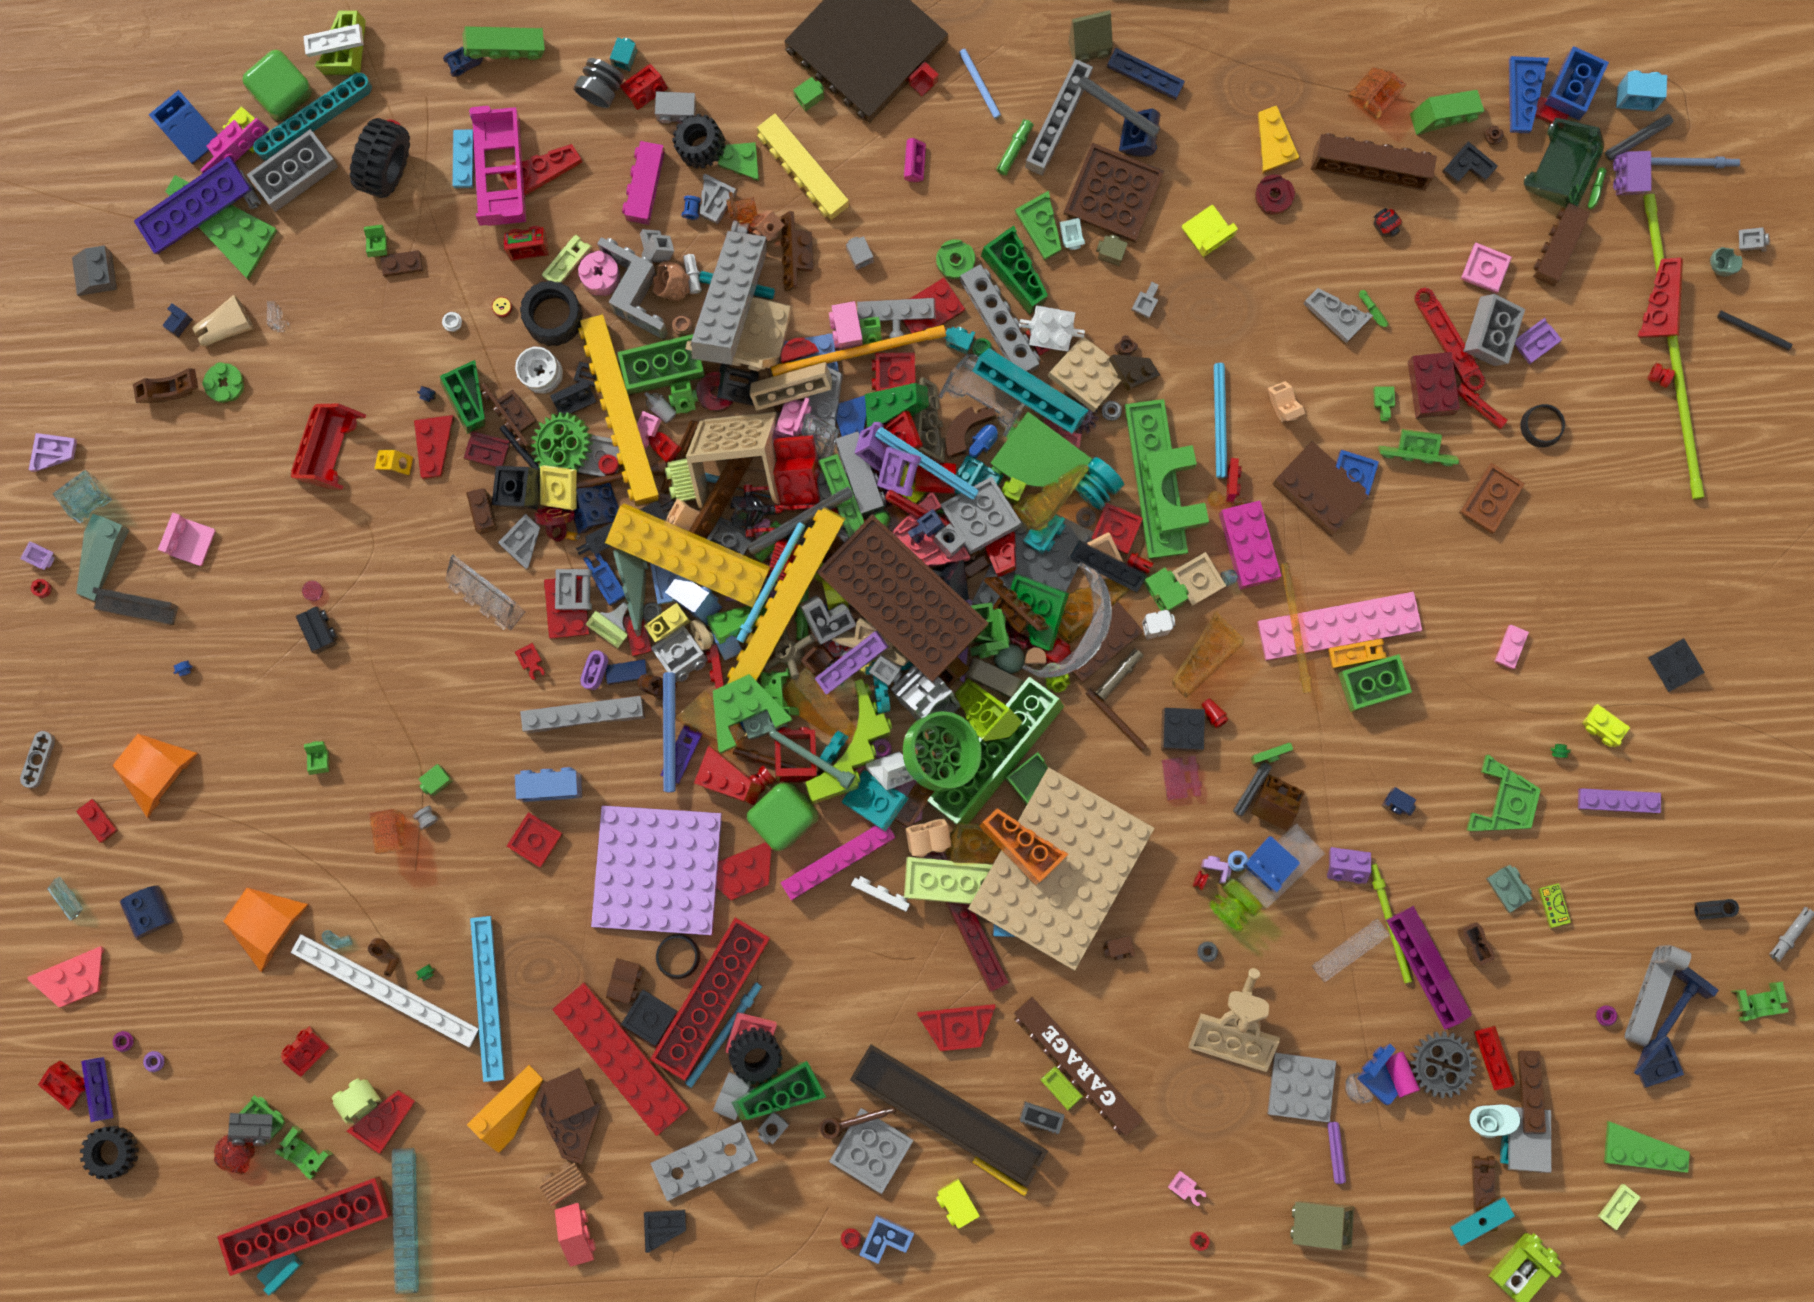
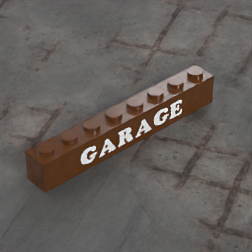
M1030 997L1014 1012L1016 1023L1021 1028L1025 1026L1030 1031L1028 1036L1035 1043L1039 1041L1044 1046L1041 1050L1049 1059L1053 1056L1058 1062L1055 1064L1056 1067L1063 1074L1067 1072L1072 1077L1069 1081L1076 1089L1081 1087L1084 1090L1085 1094L1083 1096L1091 1105L1095 1103L1099 1107L1097 1112L1105 1120L1109 1118L1113 1122L1111 1127L1118 1135L1123 1133V1135L1127 1136L1144 1120L1033 997Z

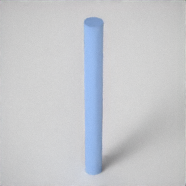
M962 49L959 52L994 119L999 118L1001 114L968 52L966 49Z

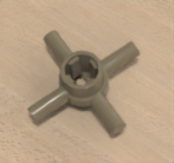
M785 629L781 636V641L775 648L776 656L767 661L764 669L769 670L782 662L788 665L791 678L797 679L799 677L797 666L802 663L801 659L805 656L803 648L814 642V637L810 634L795 643L789 640L787 629Z

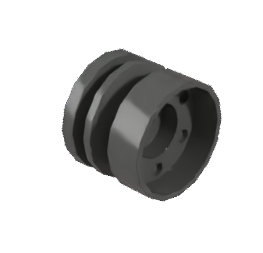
M588 58L586 66L582 70L585 76H579L573 89L581 98L601 108H610L615 98L613 91L619 90V84H622L624 76L612 65L596 58Z

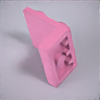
M172 513L158 550L166 555L202 566L216 530Z

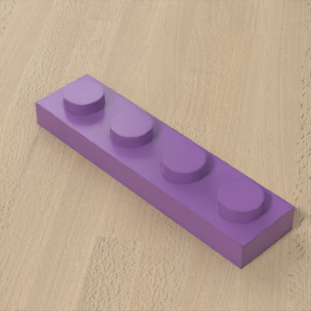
M875 631L819 674L815 680L827 695L889 646L880 633Z
M1580 788L1578 789V809L1661 813V793Z

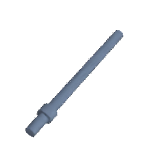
M1718 156L1715 158L1651 157V165L1714 166V168H1724V166L1739 167L1740 159H1725V157Z

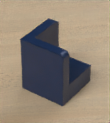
M171 303L167 308L171 315L164 322L163 327L179 338L193 319Z

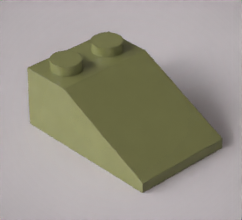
M1110 10L1072 19L1068 43L1073 61L1077 59L1086 63L1094 58L1104 59L1112 53L1113 41Z

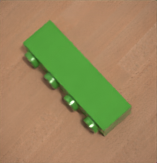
M465 26L462 34L464 56H469L473 59L481 57L519 59L521 57L536 60L541 58L545 51L543 28Z

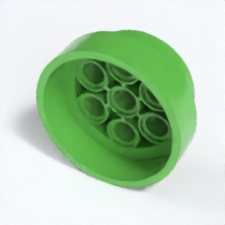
M940 711L917 720L909 728L903 743V760L909 774L920 785L933 791H948L966 784L974 777L981 762V745L977 733L967 720L955 713ZM925 732L928 734L929 739L925 737ZM943 736L946 738L947 743L944 742ZM932 751L935 752L936 759L933 757ZM950 755L953 756L954 762L951 761ZM940 770H941L942 773H943V778L940 776V773H939Z

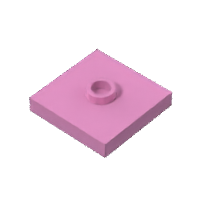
M1475 243L1461 280L1497 294L1512 257Z

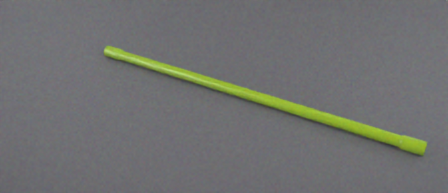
M1647 194L1643 196L1645 213L1648 218L1657 273L1660 261L1664 259L1655 194ZM1677 336L1667 337L1672 369L1675 370L1673 377L1690 475L1691 494L1693 500L1702 499L1705 496L1700 478Z

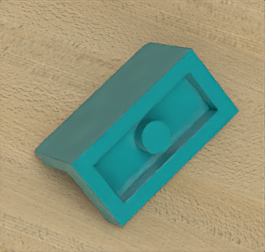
M294 1253L270 1261L257 1274V1278L266 1286L263 1290L267 1295L274 1294L298 1270L303 1262Z

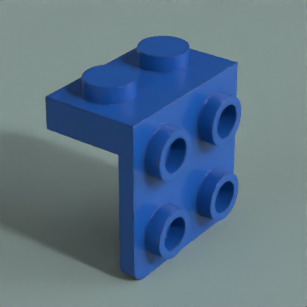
M1391 1044L1384 1048L1381 1046L1377 1048L1373 1053L1374 1057L1362 1067L1363 1071L1357 1078L1384 1105L1391 1104L1398 1095L1385 1064L1396 1050Z

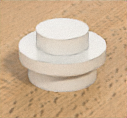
M449 312L444 315L442 324L447 331L454 332L460 329L462 319L459 314Z

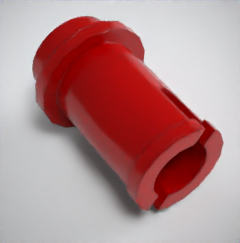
M1131 553L1127 560V564L1146 574L1150 572V569L1143 565L1145 564L1150 568L1153 566V562L1138 556V553Z

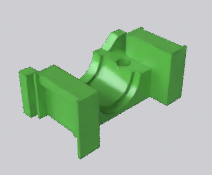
M786 668L787 672L781 673L777 671H771L772 673L761 672L762 688L789 716H799V708L788 707V703L783 698V685L787 683L786 679L791 678L789 668Z
M1784 982L1769 983L1771 991L1747 996L1745 989L1731 991L1736 992L1740 1007V1010L1737 1011L1743 1012V1016L1739 1017V1020L1748 1021L1762 1016L1789 1012L1788 1008H1781L1780 1004L1789 1002L1786 998Z
M292 1126L290 1132L279 1143L284 1149L279 1148L275 1153L295 1164L308 1179H314L316 1174L313 1172L321 1171L319 1167L325 1159L334 1154L328 1149L323 1150L320 1154L298 1137L303 1130L298 1126Z

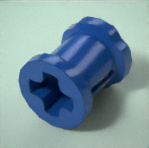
M691 195L684 196L685 207L681 216L685 219L697 220L699 218L697 214L698 205L701 203V198Z

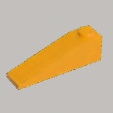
M528 1065L467 1126L483 1142L500 1153L515 1137L544 1079Z

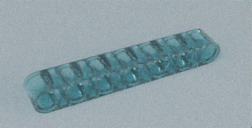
M415 1148L393 1149L392 1196L395 1293H418Z

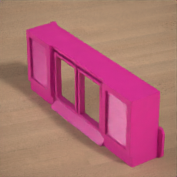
M489 106L471 107L469 112L473 123L478 206L476 219L479 226L526 222L520 118L517 109L513 107L491 110ZM515 148L516 165L485 167V151ZM516 172L517 189L487 192L486 175Z

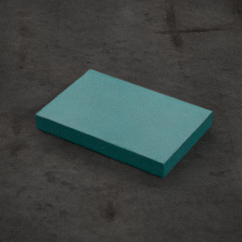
M864 769L859 776L861 782L858 783V789L848 792L841 802L886 832L909 798L895 788L886 790L871 773Z

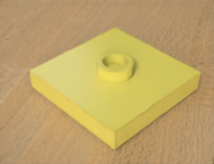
M545 465L540 466V505L568 510L577 509L576 470Z

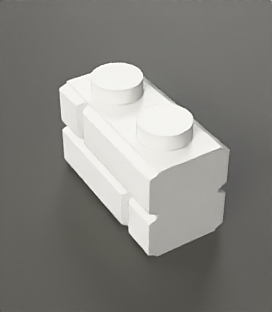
M1168 610L1160 611L1157 614L1156 612L1146 614L1142 621L1145 638L1148 640L1156 638L1157 635L1158 637L1168 635L1173 626H1175L1173 614H1170Z

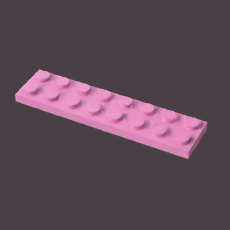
M1414 592L1257 622L1265 661L1422 631Z

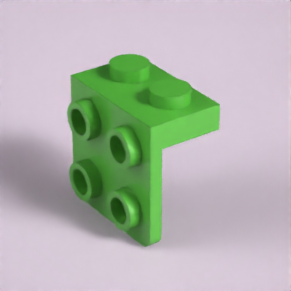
M1001 609L993 610L999 641L970 648L972 656L979 655V659L999 654L1000 650L1009 648V635L1005 629L1006 619Z

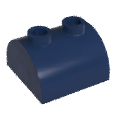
M1151 108L1138 111L1139 114L1160 128L1161 114L1157 110ZM1124 118L1119 151L1136 157L1153 155L1157 149V136L1155 138Z
M159 885L144 888L120 900V905L136 940L174 923Z

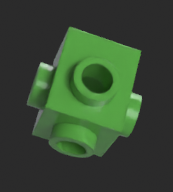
M690 380L671 383L672 395H669L671 407L675 406L676 413H688L691 410H696L695 402L698 401L696 390L691 388Z

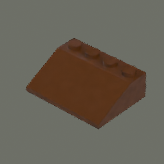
M1311 441L1275 479L1273 485L1327 534L1332 536L1366 500L1368 495L1365 493L1366 488L1358 481H1351L1347 477V471L1341 466L1338 469L1336 467L1337 462Z

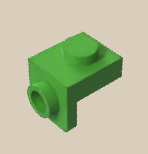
M384 226L364 227L367 256L387 255V236Z
M314 741L304 744V749L307 753V772L309 775L329 772V751L323 741Z

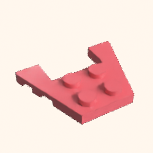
M930 492L919 503L921 507L928 511L934 509L936 512L941 509V505L933 492ZM912 514L906 517L892 531L928 567L950 564L960 560L968 561L971 558L966 548L963 547L949 559L933 542L934 534L931 537L925 534L924 539L919 544H916L914 539L908 534V531L919 525L917 522L919 518Z

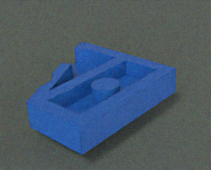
M865 396L839 403L836 421L842 437L855 432L860 434L864 430L866 421Z

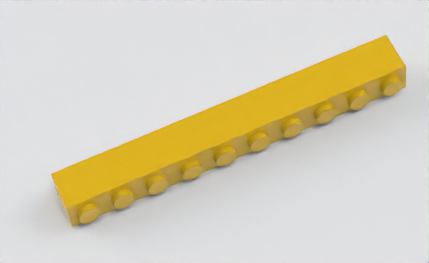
M599 315L580 320L579 336L581 340L585 339L586 345L583 348L586 357H590L592 362L589 363L591 375H596L597 381H594L597 393L601 392L603 398L600 399L602 411L606 410L608 417H605L608 429L612 428L613 435H611L613 447L617 446L619 453L616 454L619 465L623 464L624 467L622 477L624 483H628L630 487L627 490L630 502L634 501L635 507L659 501L656 485L604 316Z
M826 507L822 511L817 510L813 518L816 521L812 528L808 527L803 536L806 539L803 546L798 545L793 555L796 556L793 564L791 562L788 563L784 571L787 574L783 581L779 580L774 589L777 593L774 599L770 597L766 603L765 608L768 610L764 616H759L755 624L758 628L755 633L751 632L746 640L748 646L745 651L741 650L736 660L739 663L736 668L732 667L727 675V678H729L727 684L748 674L756 681L758 680L846 518Z

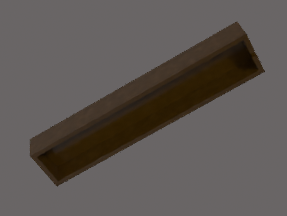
M870 1044L850 1079L853 1083L1027 1187L1037 1171L1033 1168V1165L1035 1164L1039 1167L1048 1152L1046 1148Z

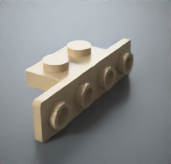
M859 618L855 633L845 631L832 638V641L854 648L877 630L866 619ZM880 633L889 647L876 658L883 655L894 664L905 666L909 660Z

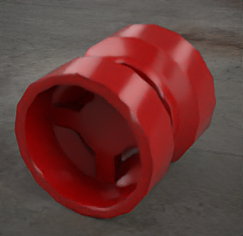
M1656 362L1647 380L1658 382L1660 386L1667 388L1673 379L1675 370L1663 368L1662 364Z
M764 766L758 769L756 775L752 774L750 776L762 787L760 794L765 790V786L775 782L774 777Z

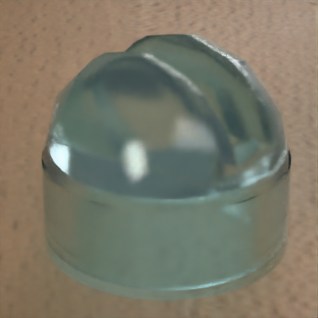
M1229 569L1221 572L1222 580L1227 587L1237 582L1238 575L1234 570Z

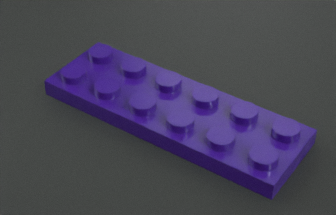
M228 156L135 219L134 223L153 253L159 254L252 191L232 157Z

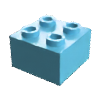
M1638 70L1628 72L1617 86L1616 108L1655 111L1666 99L1667 75H1661L1659 72L1642 73Z

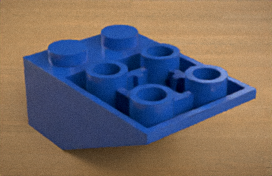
M179 90L148 114L191 164L195 163L209 151L207 145L218 135Z

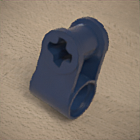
M461 47L447 53L443 60L448 64L451 76L457 77L480 65L483 57L478 59L468 58V56H464V48Z

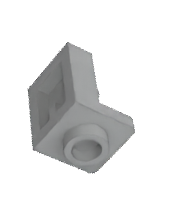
M1764 228L1739 230L1740 251L1761 249L1763 252L1766 251V245H1770L1769 233H1766Z
M880 655L869 672L889 686L892 681L896 683L902 675L900 672L902 666H897L883 655Z

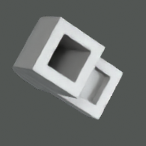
M642 229L640 237L644 250L641 255L647 257L652 262L669 261L674 253L670 236L661 235V232L658 230Z

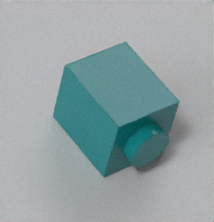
M617 37L610 56L611 65L630 71L638 51L636 43L629 38L621 39Z

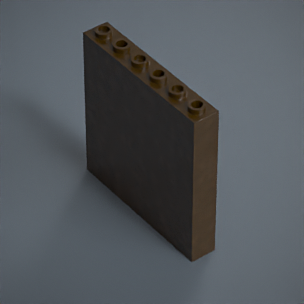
M823 0L784 42L785 50L791 57H797L804 69H810L814 73L813 76L820 83L824 82L828 85L827 88L832 94H838L848 108L852 107L856 110L855 113L861 120L864 121L866 119L870 123L908 84L909 76L924 61L928 63L948 42V33L911 0Z

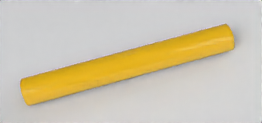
M977 1156L974 1158L972 1163L1021 1195H1026L1028 1191L1026 1187Z

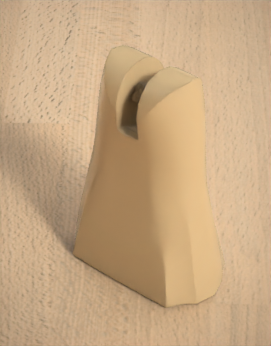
M233 295L213 313L198 322L192 329L195 335H201L198 341L201 347L252 330L254 326L246 315V310L236 295Z

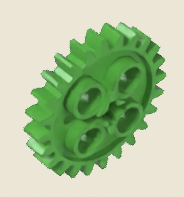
M559 412L558 416L552 414V420L545 417L546 424L539 423L541 429H535L534 431L538 435L532 437L536 443L531 444V447L536 448V450L531 454L538 456L534 462L540 463L539 468L545 465L574 469L576 472H579L578 465L584 467L583 459L589 460L586 453H592V450L588 449V446L593 445V442L588 441L592 434L586 433L590 428L584 426L585 422L583 420H579V417L572 416L570 413L565 415ZM562 427H564V431L560 435V430ZM576 440V446L573 448V442ZM551 441V446L547 449V445ZM564 455L563 460L560 462V457Z

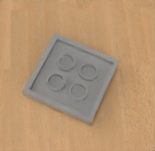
M992 476L973 486L978 489V494L973 500L960 493L940 504L950 524L966 540L965 547L969 554L980 550L1022 526L1021 521Z
M1275 1053L1267 1114L1330 1122L1336 1061Z
M861 1108L856 1117L869 1112ZM876 1119L849 1127L829 1162L882 1194L911 1146L913 1139L884 1121Z

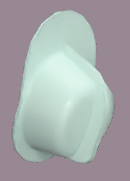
M1508 1105L1479 1106L1471 1112L1469 1121L1471 1127L1484 1138H1494L1516 1131L1520 1125V1116L1513 1107Z

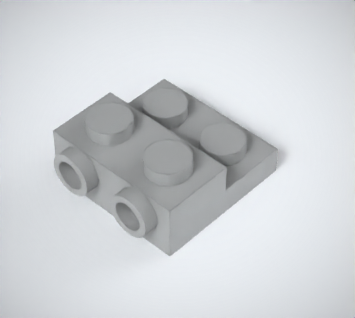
M684 625L651 647L666 671L675 673V683L677 681H685L690 672L701 670L705 666V662L708 661Z

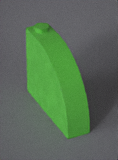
M1027 412L990 463L993 465L991 469L999 475L1004 473L1010 478L1013 477L1026 483V485L1052 486L1075 477L1090 463L1092 458Z

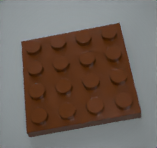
M1092 143L1063 215L1074 219L1079 218L1081 222L1136 242L1164 170Z

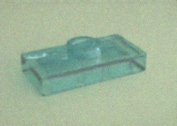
M62 878L54 879L47 889L71 921L77 918L83 908L77 901L73 891L67 887Z

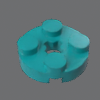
M873 675L874 686L878 685V687H874L875 699L877 701L880 700V702H877L878 714L890 712L887 684Z
M838 730L830 740L829 745L824 749L820 759L831 765L840 754V748L844 746L849 737Z

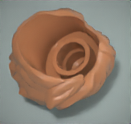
M669 261L660 262L657 266L658 275L653 277V293L658 297L671 301L684 299L686 294L690 293L688 284L690 276L677 263Z

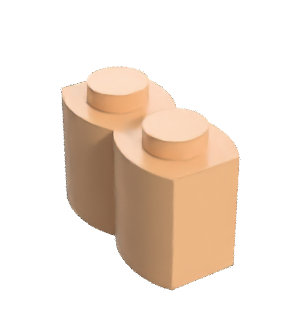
M944 819L933 820L925 824L906 828L908 847L912 856L924 857L931 851L943 852L946 848L951 847L949 828Z

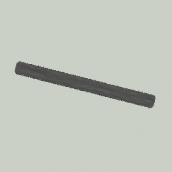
M845 487L751 542L747 546L750 553L755 555L794 532L798 522L806 525L813 521L818 509L822 511L826 507L831 510L852 498L853 493L851 489Z

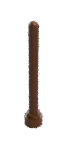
M664 459L657 460L656 463H653V466H650L652 474L666 475ZM622 472L576 482V489L623 480Z

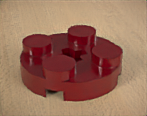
M1277 174L1264 177L1258 184L1255 192L1256 203L1262 212L1266 214L1285 212L1290 208L1295 196L1292 183ZM1272 190L1280 194L1277 199L1270 196Z
M720 372L706 374L699 381L696 388L697 398L702 407L713 412L723 411L730 408L733 404L731 401L718 399L717 396L715 397L714 394H711V391H714V387L719 388Z

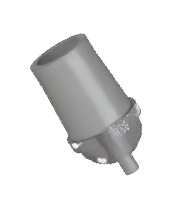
M648 392L645 393L648 397L646 400L648 409L666 424L676 416V411L664 399V396L658 393H652L651 395Z

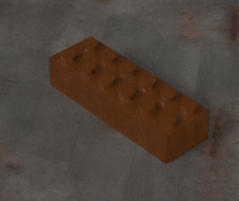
M1325 133L1320 135L1315 145L1311 169L1425 191L1434 177L1437 156L1426 151L1419 153L1414 152L1410 148L1398 149L1393 148L1389 144L1377 145L1368 140L1361 142L1356 141L1352 137L1340 138L1334 134Z

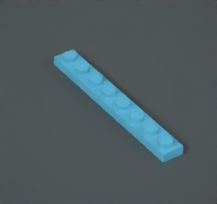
M492 916L470 918L483 1082L505 1080Z

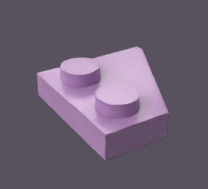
M36 433L29 470L36 472L73 460L77 440L75 438Z

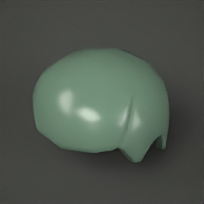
M1721 247L1716 249L1711 255L1710 264L1712 270L1717 275L1727 277L1740 271L1742 268V257L1735 255L1734 249Z
M1009 643V648L1000 650L999 654L994 655V663L999 669L1009 674L1019 672L1024 666L1025 655L1020 647Z

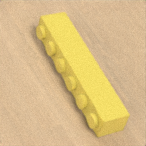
M773 114L757 127V138L763 145H768L770 154L783 163L781 166L787 174L791 173L794 176L793 180L799 188L803 187L805 189L807 198L812 203L816 202L819 206L818 210L823 217L827 216L830 220H833L849 207V200L776 114Z

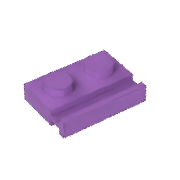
M1543 318L1516 338L1515 345L1530 365L1560 343L1562 339L1552 326L1546 322V319Z

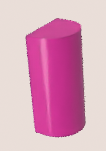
M915 138L906 140L904 179L910 182H920L924 179L926 143Z
M1404 1051L1391 1055L1385 1064L1399 1097L1401 1098L1420 1091Z

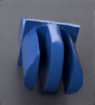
M991 424L986 425L972 437L973 445L969 449L970 457L976 459L983 451L988 453V450L998 437V431L995 426Z

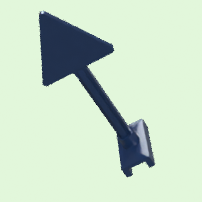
M1689 967L1685 970H1676L1673 974L1687 985L1683 989L1684 993L1659 1029L1656 1038L1650 1040L1648 1045L1643 1048L1634 1071L1636 1075L1645 1068L1669 1040L1667 1034L1690 999L1696 993L1705 999L1715 997L1719 991Z

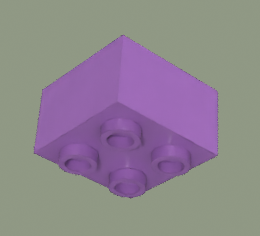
M1651 151L1625 152L1617 155L1613 162V169L1616 171L1613 188L1616 191V195H1639L1651 191Z

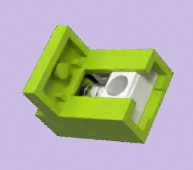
M1524 1233L1488 1275L1516 1302H1529L1550 1276L1557 1278L1562 1272L1558 1268L1561 1264L1557 1259L1559 1255L1551 1248L1546 1249L1542 1246L1543 1241L1534 1233L1532 1235ZM1518 1275L1519 1283L1513 1286L1511 1279L1513 1276Z

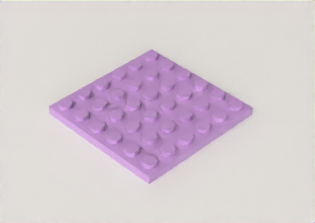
M602 806L591 927L713 935L722 814Z

